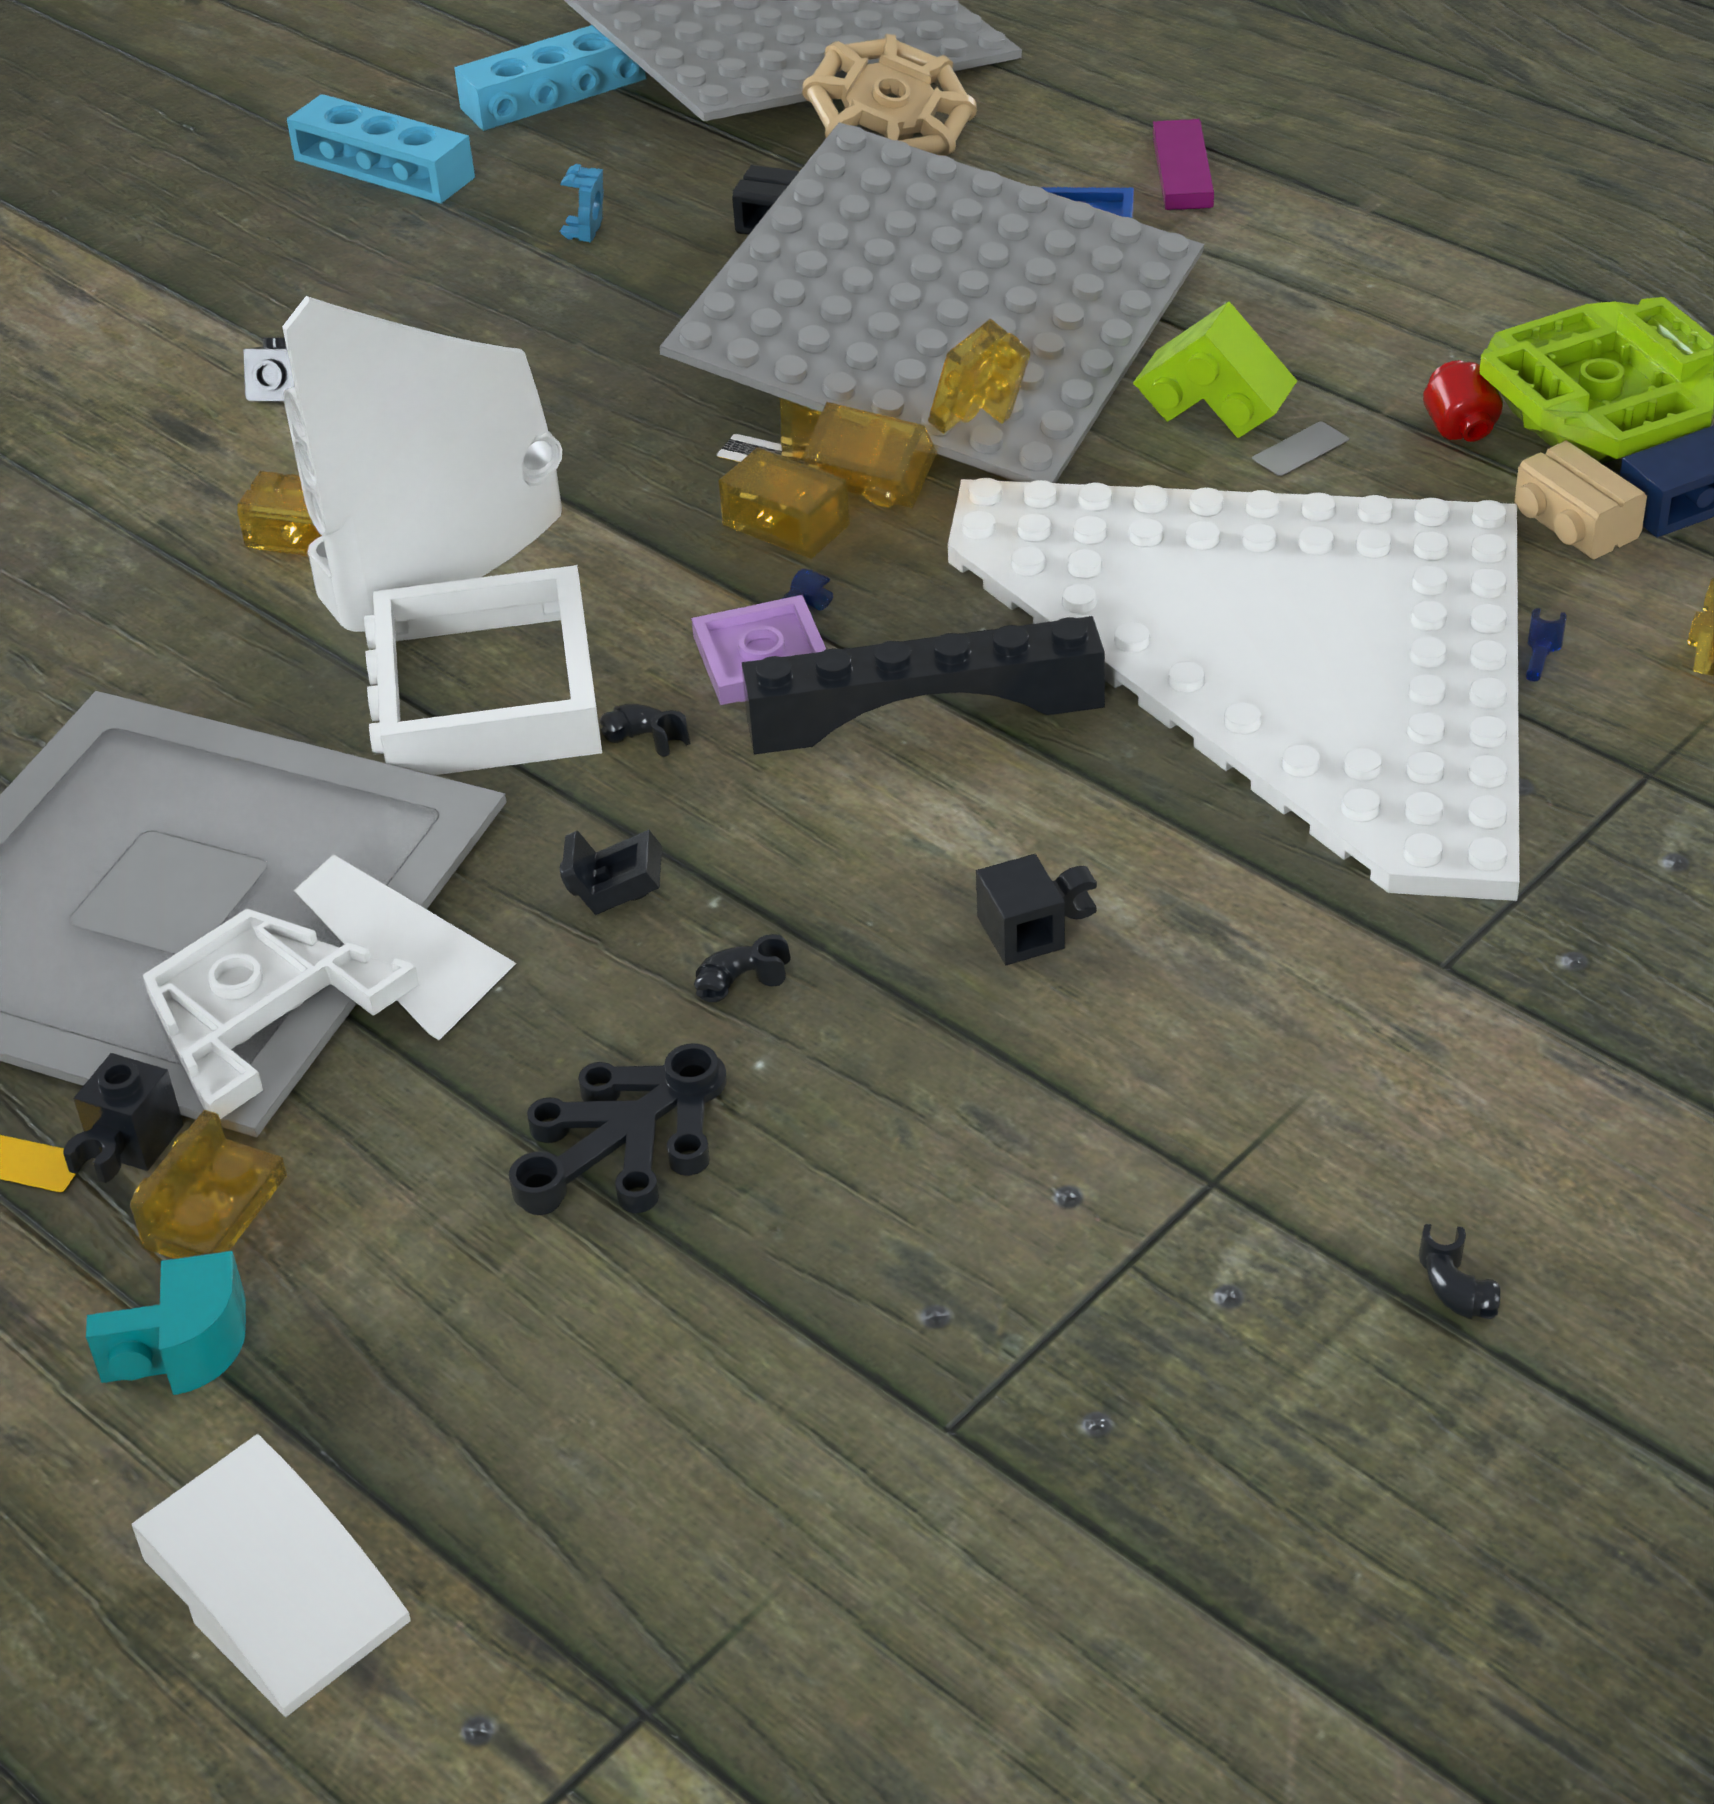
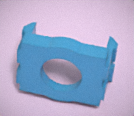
M575 164L569 167L566 173L567 176L563 178L560 185L580 188L578 217L568 215L565 221L568 226L563 225L560 233L567 239L573 240V238H577L579 241L591 242L603 220V169L592 167L589 169Z

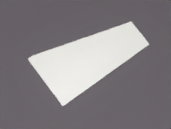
M334 854L294 890L344 944L350 942L369 948L371 958L391 964L395 958L410 962L416 967L419 985L397 1001L429 1035L437 1040H440L516 964L514 961Z

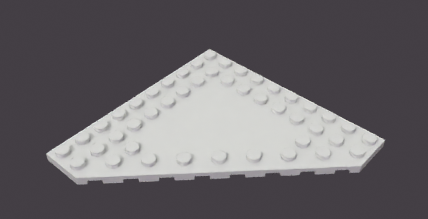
M992 478L961 479L948 541V563L962 573L971 570L983 579L984 590L1011 610L1017 607L1023 609L1033 617V624L1057 621L1066 617L1081 618L1093 616L1105 651V681L1115 688L1122 684L1138 695V705L1169 729L1178 725L1194 737V747L1225 771L1234 767L1250 779V790L1282 814L1293 811L1309 823V834L1345 860L1353 856L1371 870L1370 880L1386 892L1517 901L1520 882L1517 504L1500 503L1493 500L1463 502L1444 501L1439 498H1424L1421 500L1396 499L1380 495L1351 497L1330 496L1326 493H1311L1308 495L1283 494L1267 490L1238 492L1218 491L1213 488H1199L1196 490L1171 489L1155 485L1126 487L1107 486L1102 483H1089L1086 485L1058 484L1044 480L1013 482L997 481Z

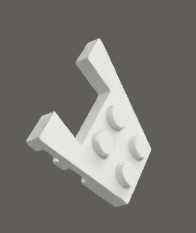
M250 909L240 912L143 974L147 993L208 1118L214 1123L263 1091L259 1072L231 1049L247 1042L255 1033L290 1010L298 1008L305 1000L330 984L373 1016L419 985L416 967L408 961L395 958L391 964L371 958L369 948L350 942L339 948L318 941L314 930Z

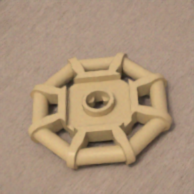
M886 34L883 39L843 44L839 41L833 42L826 47L825 57L814 74L804 80L802 87L804 98L812 103L826 128V138L839 122L853 126L861 125L885 135V138L902 141L909 146L941 156H947L955 151L956 140L967 121L973 119L977 113L975 99L967 95L953 71V61L945 55L936 57L896 40V35ZM879 58L878 63L867 64L868 60ZM842 70L847 73L845 78L835 77L836 73ZM931 83L940 84L943 91H940L938 86L933 90ZM889 93L895 94L897 98L888 97ZM831 99H841L845 106L844 110L838 113ZM936 112L949 114L944 124L934 117ZM920 132L923 137L913 138L914 133Z

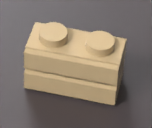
M1567 440L1547 449L1546 454L1540 452L1523 460L1518 467L1514 504H1517L1521 513L1528 518H1536L1538 522L1556 533L1564 544L1573 545L1591 559L1595 560L1613 551L1615 545L1619 548L1638 539L1640 533H1642L1647 495Z

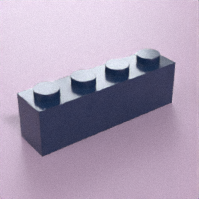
M1714 425L1622 458L1620 476L1647 495L1643 527L1656 538L1714 517Z

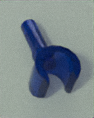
M802 569L794 576L790 591L781 599L803 595L807 605L817 610H823L833 599V593L823 588L830 581V578L814 570Z
M1536 608L1531 612L1528 645L1532 647L1533 653L1526 672L1528 680L1538 681L1549 652L1557 651L1563 646L1567 615L1564 612H1561L1560 619L1555 621L1541 619V608Z

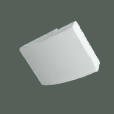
M259 1434L253 1436L132 1523L144 1561L188 1605L194 1624L285 1717L411 1621L408 1610L357 1542L312 1489Z

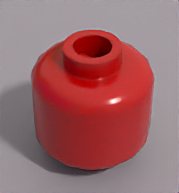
M1461 360L1451 361L1437 368L1429 379L1423 392L1424 406L1438 432L1445 439H1464L1468 442L1481 440L1492 431L1502 414L1503 399L1498 390L1479 374L1480 364Z

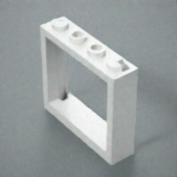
M577 565L373 591L374 615L364 616V626L368 649H374L366 650L368 677L370 685L376 686H368L367 693L372 722H379L369 724L372 753L374 752L375 755L384 754L386 764L430 775H441L602 753ZM561 620L570 700L401 721L396 641Z

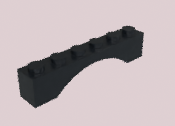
M1093 616L1081 618L1066 617L1051 622L1020 626L1006 625L998 629L960 634L946 633L937 637L907 641H886L877 645L846 649L832 648L816 653L786 657L771 656L762 660L741 662L746 716L754 755L813 747L833 730L863 713L895 701L928 694L972 693L991 695L1024 704L1045 715L1105 708V651Z

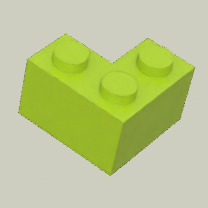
M1228 301L1157 349L1133 384L1167 422L1204 399L1234 435L1239 438L1277 413L1297 383V379Z

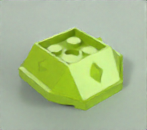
M1665 297L1641 299L1638 305L1616 301L1584 304L1496 332L1490 340L1487 349L1485 348L1481 354L1479 374L1500 392L1511 411L1523 421L1524 428L1535 432L1551 447L1567 440L1601 464L1708 428L1713 420L1714 337Z

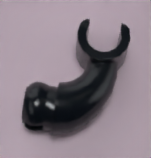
M624 704L614 707V711L607 712L600 718L599 723L604 726L601 731L604 737L612 743H619L628 736L632 738L644 733H653L656 752L662 757L670 755L668 743L670 740H680L686 746L691 744L686 717L679 711L670 710L662 712L646 705Z
M770 934L760 937L754 942L753 946H738L713 953L696 970V979L694 981V986L697 989L696 995L706 1002H719L728 995V988H730L734 980L742 973L750 970L756 971V976L762 984L780 986L786 978L784 965L788 964L791 960L787 941L781 935Z
M1425 1224L1422 1232L1419 1259L1420 1263L1427 1269L1428 1278L1435 1294L1445 1306L1463 1317L1472 1319L1473 1316H1479L1484 1319H1492L1497 1316L1498 1308L1500 1307V1285L1493 1279L1475 1280V1276L1467 1275L1458 1270L1465 1245V1229L1457 1226L1455 1242L1450 1245H1442L1431 1238V1224Z

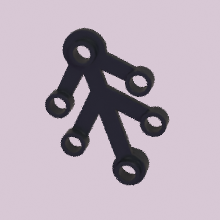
M691 1043L673 1049L667 1055L664 1065L614 1067L605 1062L587 1065L581 1070L578 1077L581 1097L584 1102H563L552 1097L542 1098L530 1105L527 1111V1118L531 1136L542 1143H554L563 1139L568 1134L570 1128L598 1129L558 1157L547 1152H531L521 1156L512 1164L509 1170V1179L513 1199L518 1206L533 1215H546L555 1211L560 1206L567 1193V1184L626 1143L624 1169L615 1180L618 1203L623 1210L630 1213H643L652 1209L659 1199L657 1179L652 1171L656 1121L677 1106V1133L673 1134L667 1142L669 1165L674 1172L685 1176L696 1175L704 1171L710 1162L708 1141L703 1134L705 1103L718 1097L726 1086L727 1076L724 1063L708 1046ZM598 1083H606L602 1086H593ZM621 1091H650L639 1100L616 1101ZM550 1118L555 1119V1120L549 1121V1122H542V1121L545 1120V1119H550ZM688 1150L696 1151L692 1154H681ZM637 1187L645 1188V1189H643V1190H641V1191H637V1192L629 1191V1190H631V1189H633V1188H637Z

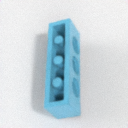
M593 25L454 67L460 109L482 131L646 79L645 70Z
M324 94L319 95L287 118L294 160L440 204L475 178L469 136Z

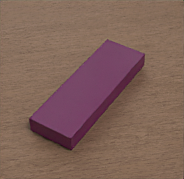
M1200 119L1153 121V141L1165 210L1214 207V189Z

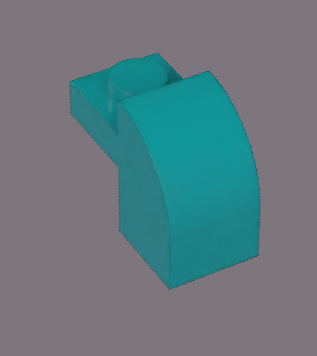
M233 1251L161 1261L160 1305L87 1315L86 1339L101 1383L137 1380L147 1376L167 1374L172 1393L177 1395L200 1388L226 1371L241 1351L246 1332V1296Z

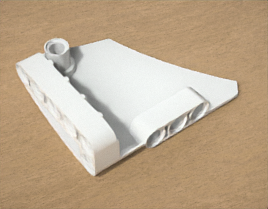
M308 296L303 299L282 326L295 386L284 390V404L305 504L314 526L322 535L309 545L308 556L318 598L345 629L354 632H365L364 616L374 615L373 591L481 578L536 540L561 516L562 505L556 469L562 460L563 450L560 442L548 431L540 398L525 352L522 349L496 346L442 335L353 311Z

